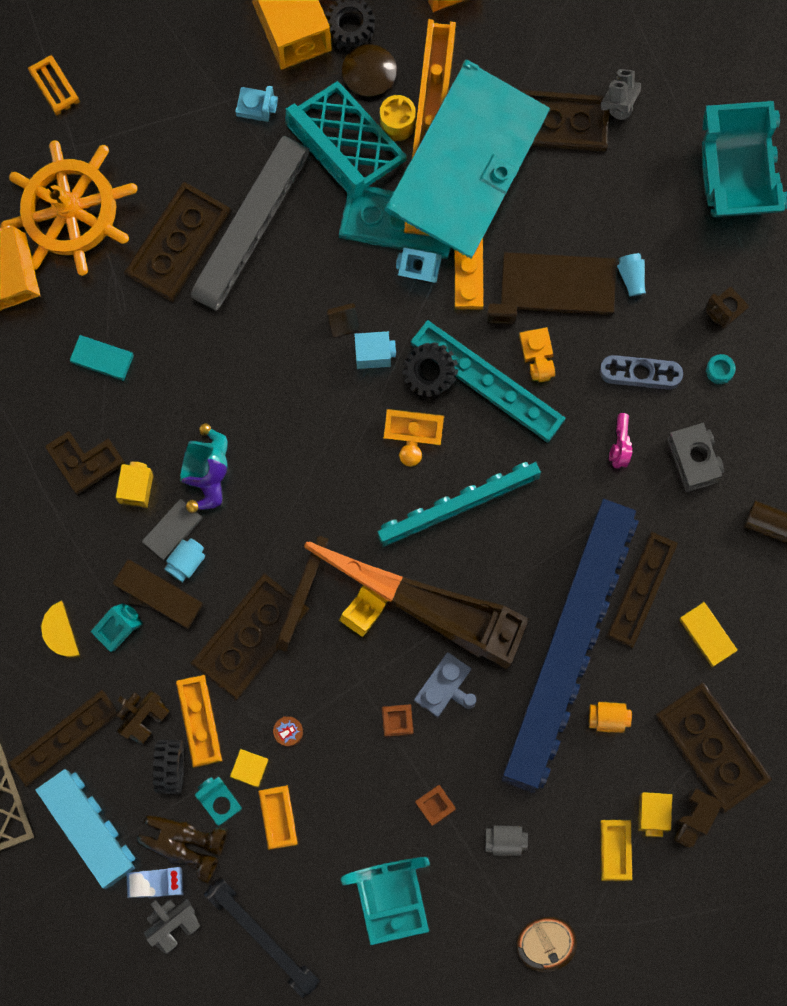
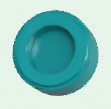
M723 354L713 356L706 366L707 377L716 384L729 382L736 370L734 361L729 356Z

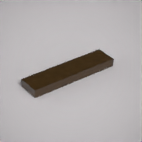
M654 532L650 533L606 638L633 649L678 545L677 542Z
M319 536L314 544L326 548L328 539ZM312 552L277 640V648L283 651L288 649L322 560Z
M101 690L8 764L22 783L28 787L114 720L119 710L105 692Z

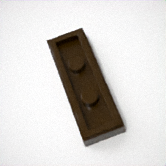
M129 559L113 582L114 586L186 629L190 627L203 606L202 602Z

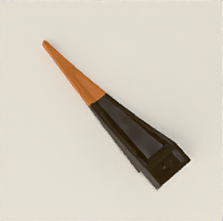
M311 542L304 544V547L478 658L482 655L506 669L511 665L529 621L525 616L504 605L461 595L384 571Z

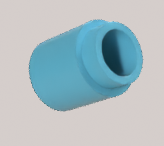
M191 538L188 542L182 539L166 560L167 565L164 570L183 583L186 577H191L205 558V555L202 553L204 547Z

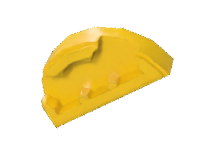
M61 600L51 606L44 615L41 625L42 637L46 645L56 654L67 658L80 657L64 603Z

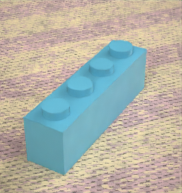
M64 769L37 788L36 792L101 887L108 889L125 877L127 873L136 869L132 863L136 858L126 844L122 847L115 839L119 834L109 820L104 823L98 813L102 809L94 797L87 798L81 790L85 787V784L76 772L70 774L69 771Z

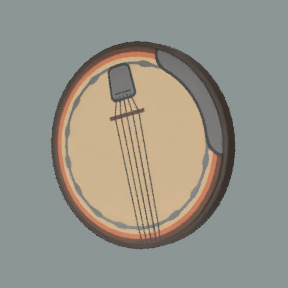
M543 917L530 922L522 929L517 939V952L520 960L525 966L537 972H553L563 968L572 960L577 949V939L572 927L565 921L555 917Z

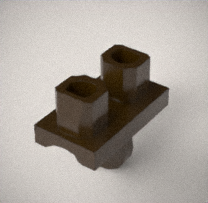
M151 690L147 692L136 707L134 706L141 697L135 692L128 700L122 696L117 699L123 706L116 716L123 720L129 712L131 713L116 731L124 738H130L140 744H143L151 734L141 724L143 719L149 715L159 723L169 712L160 701L161 697Z

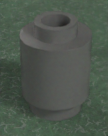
M494 825V828H486V852H492L493 856H521L522 850L528 851V833L522 832V826Z

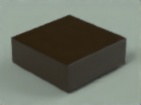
M488 305L487 322L508 324L516 322L517 305Z

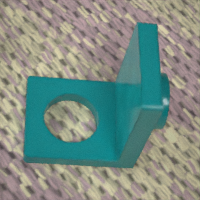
M211 777L198 787L199 791L195 794L196 798L202 803L218 826L242 810V807L219 777L215 780ZM219 797H225L230 801V809L225 814H218L213 809V803Z

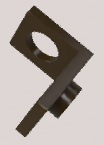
M729 287L719 296L714 293L709 298L705 309L714 322L719 323L725 328L745 312L749 305L732 287ZM727 298L735 300L738 306L737 310L732 312L722 301Z

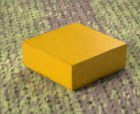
M240 749L230 777L259 787L269 760Z

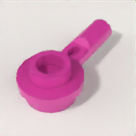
M620 413L617 416V444H613L609 452V461H612L613 467L617 469L621 466L627 467L632 456V443L630 442V436H627L629 415L626 413Z

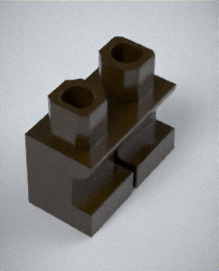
M697 788L689 791L684 801L692 806L688 816L681 817L674 822L679 825L673 841L687 848L694 846L698 836L707 835L723 802Z

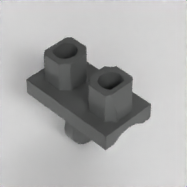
M625 69L617 71L616 80L610 83L609 90L601 102V110L609 109L610 114L619 120H624L631 115L633 104L641 91V83L634 82L635 71Z
M187 898L176 907L171 899L162 906L155 900L151 903L155 912L147 917L152 926L144 934L152 947L156 945L167 954L178 944L170 933L171 931L180 926L188 936L196 931L200 925L194 914L195 910Z

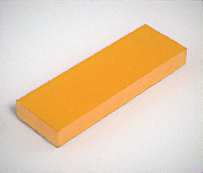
M205 675L176 681L193 768L223 762Z

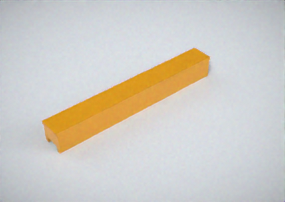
M428 19L412 158L449 92L456 22L450 21V25L434 23V20ZM405 222L404 233L430 236Z

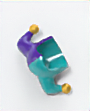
M207 423L202 424L199 431L201 435H207L212 442L189 441L181 467L180 482L200 488L205 496L198 502L194 500L187 502L186 509L190 513H194L197 510L217 508L222 504L221 481L225 477L228 467L225 456L228 441L225 435L212 430Z

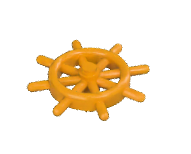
M53 140L49 144L52 163L41 168L31 179L18 172H11L9 174L10 181L24 189L20 203L21 216L1 222L0 228L4 226H13L17 229L24 227L28 235L39 245L31 257L34 270L39 268L49 251L59 255H73L78 274L84 276L88 273L84 252L97 246L106 235L121 244H126L129 241L126 233L112 225L116 215V199L135 194L137 186L129 183L112 188L106 177L98 170L109 152L106 145H100L90 162L86 163L75 159L63 160L60 143ZM67 175H81L71 192ZM57 179L58 186H51L54 190L53 192L46 189L47 185ZM94 181L99 189V193L82 197L90 182ZM39 198L51 204L49 208L36 211ZM101 204L98 217L84 210L85 208ZM55 218L44 235L37 223ZM78 220L91 226L90 230L80 236ZM67 224L70 240H56L64 225Z

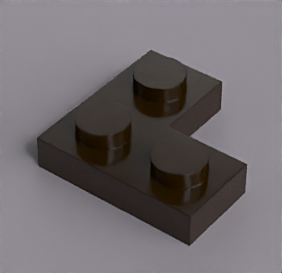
M70 431L45 446L76 495L120 468L122 464H125L109 438L85 454Z

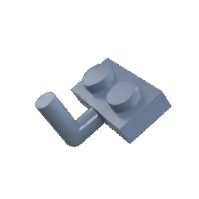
M447 652L414 699V702L437 718L451 699L467 709H472L476 703L475 695L465 694L459 689L470 673L471 668Z

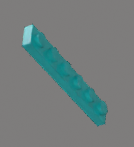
M429 320L425 322L411 340V345L414 348L433 342L439 343L438 346L445 345L447 347L446 351H452L454 354L451 356L452 360L457 359L458 364L455 365V369H458V374L455 375L456 378L547 443H549L566 419L564 416Z
M528 462L521 463L512 468V473L502 476L501 473L496 474L486 480L487 484L478 488L475 485L468 486L460 491L461 495L450 499L449 496L441 498L434 502V507L424 511L423 508H419L407 514L408 518L397 522L395 519L381 526L382 530L378 531V539L382 548L539 479L541 471L537 463L534 462L530 465Z

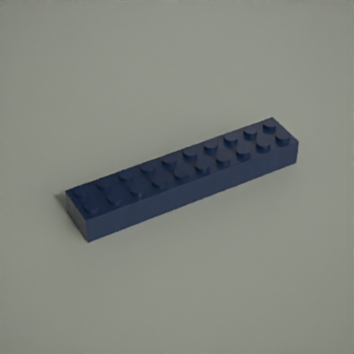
M603 499L501 779L502 782L535 793L538 787L543 789L551 770L546 767L548 759L553 761L561 742L556 739L557 733H563L570 717V712L565 710L568 704L573 705L580 688V684L575 683L577 677L582 678L583 674H585L590 657L585 655L587 649L592 651L593 646H595L600 629L595 628L596 623H602L610 604V602L605 601L606 595L611 597L619 578L615 570L621 569L629 550L624 544L625 542H631L639 522L634 519L636 513L634 509Z

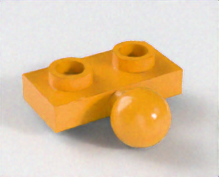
M387 409L384 438L406 441V445L400 450L399 458L406 466H416L422 459V452L418 447V442L441 445L444 416Z

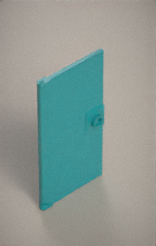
M465 60L391 199L387 202L384 208L385 212L396 218L398 217L472 259L550 108L484 71L475 63Z

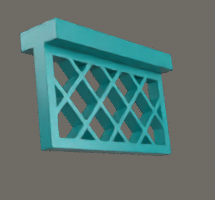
M338 81L301 105L297 106L294 103L286 108L285 125L310 149L314 157L353 200L363 195V189L407 161V155ZM337 92L343 98V105L327 103V98ZM311 108L321 109L322 116L321 119L310 118L305 112ZM325 111L342 112L341 121L326 120ZM345 112L357 114L361 118L360 124L344 122ZM323 126L340 128L339 137H327L323 133ZM343 129L359 131L358 140L342 138ZM362 131L375 133L378 136V143L361 141ZM341 145L357 147L356 157L344 156L340 152ZM360 148L377 150L376 159L359 157ZM380 150L391 151L396 158L391 161L379 160ZM358 164L375 166L374 172L364 178L357 170Z

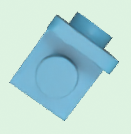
M267 86L266 91L241 87L236 107V116L269 122L270 114L276 112L278 97L274 96L273 87Z

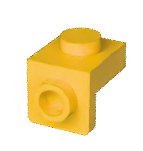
M363 585L357 597L342 613L339 621L363 637L382 614L388 600Z

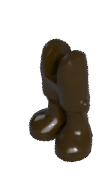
M146 815L143 823L156 830L160 829L159 837L157 840H154L155 838L139 834L136 842L149 851L166 858L170 863H185L196 870L197 878L200 881L209 883L217 867L218 858L194 852L185 845L192 844L220 856L227 838V829L217 827L211 833L197 831L187 822L180 823L162 817Z

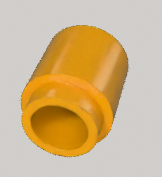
M597 702V705L590 704L589 728H595L599 732L624 733L625 727H631L632 711L626 709L625 703Z

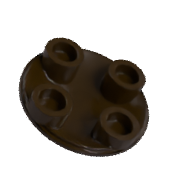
M368 44L353 49L346 56L342 65L344 82L356 96H376L391 90L397 75V66L393 56L386 49L377 45Z

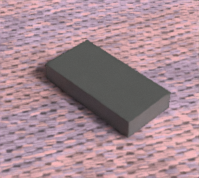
M179 499L144 538L142 543L165 562L180 541L184 540L203 518L197 512H188L186 503Z

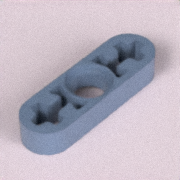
M611 355L603 360L600 367V376L605 382L610 384L670 390L679 386L683 378V369L674 361ZM614 363L616 364V369L625 370L626 364L630 365L628 378L624 377L625 371H617L616 375L612 376L610 375V370L605 368H609ZM640 365L645 366L649 370V377L638 379L635 377L633 369ZM654 367L659 368L657 371L659 374H666L667 369H671L672 374L677 375L671 382L667 381V376L658 375L657 381L652 380L655 374Z

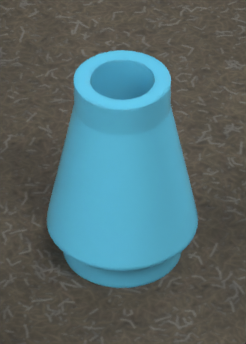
M630 254L618 258L619 265L617 267L627 287L629 297L645 294V260L641 259V254Z

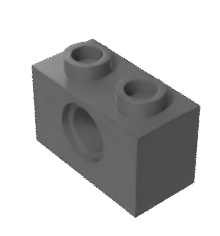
M704 422L670 433L667 440L685 492L718 483L722 473H724V466L721 458L715 456L712 446H715L714 437L710 429L706 430ZM693 451L702 453L704 461L695 462L691 458L690 453Z

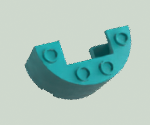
M774 101L708 105L705 107L702 129L707 131L703 138L704 141H702V166L708 206H714L715 208L711 209L713 217L782 213L787 209V192H783L780 174L775 173L774 165L778 161V151L776 146H772V135L776 127L780 126V114L778 110L774 109Z

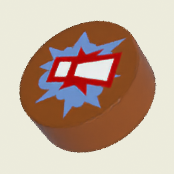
M287 716L275 723L273 734L280 745L292 747L302 739L303 728L297 719Z

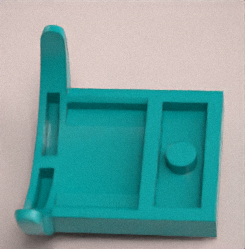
M427 857L385 863L357 870L341 877L343 886L357 883L370 945L429 932L415 870L430 866Z

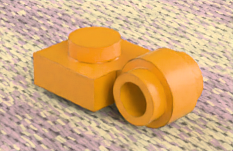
M548 328L520 332L519 338L525 362L534 361V364L529 365L532 381L538 380L539 383L550 381L551 377H555V368L553 361H547L546 359L553 357Z

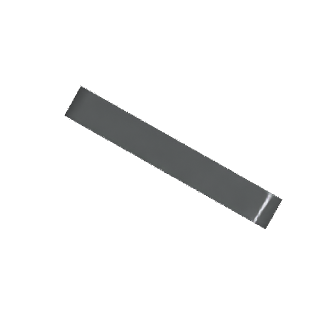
M285 135L280 139L196 281L191 292V298L215 311L220 308L303 167L310 151L308 147Z

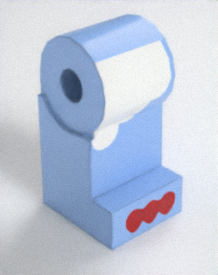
M180 867L126 874L127 898L184 896L183 872Z

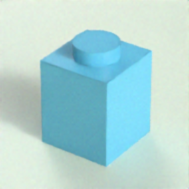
M389 331L355 334L357 369L391 367V358L396 357L395 340L389 341Z

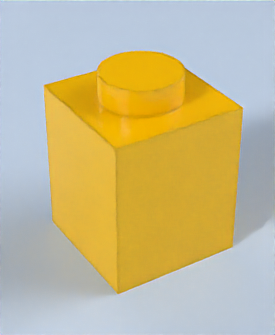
M130 462V465L122 464L116 499L119 504L148 508L153 473L150 468H147L146 464L141 462Z
M642 792L639 795L638 831H645V836L663 837V832L668 833L671 831L672 794Z

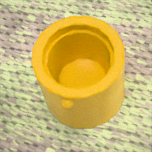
M393 95L384 100L380 107V127L394 142L406 140L413 134L416 109L413 102L403 95Z

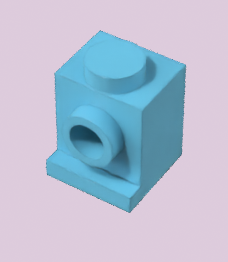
M403 248V253H399L396 262V269L399 270L398 275L437 283L442 255ZM418 260H422V269L418 271L415 268V263Z

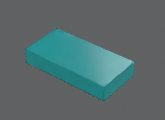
M79 335L70 362L124 381L134 355L132 352Z

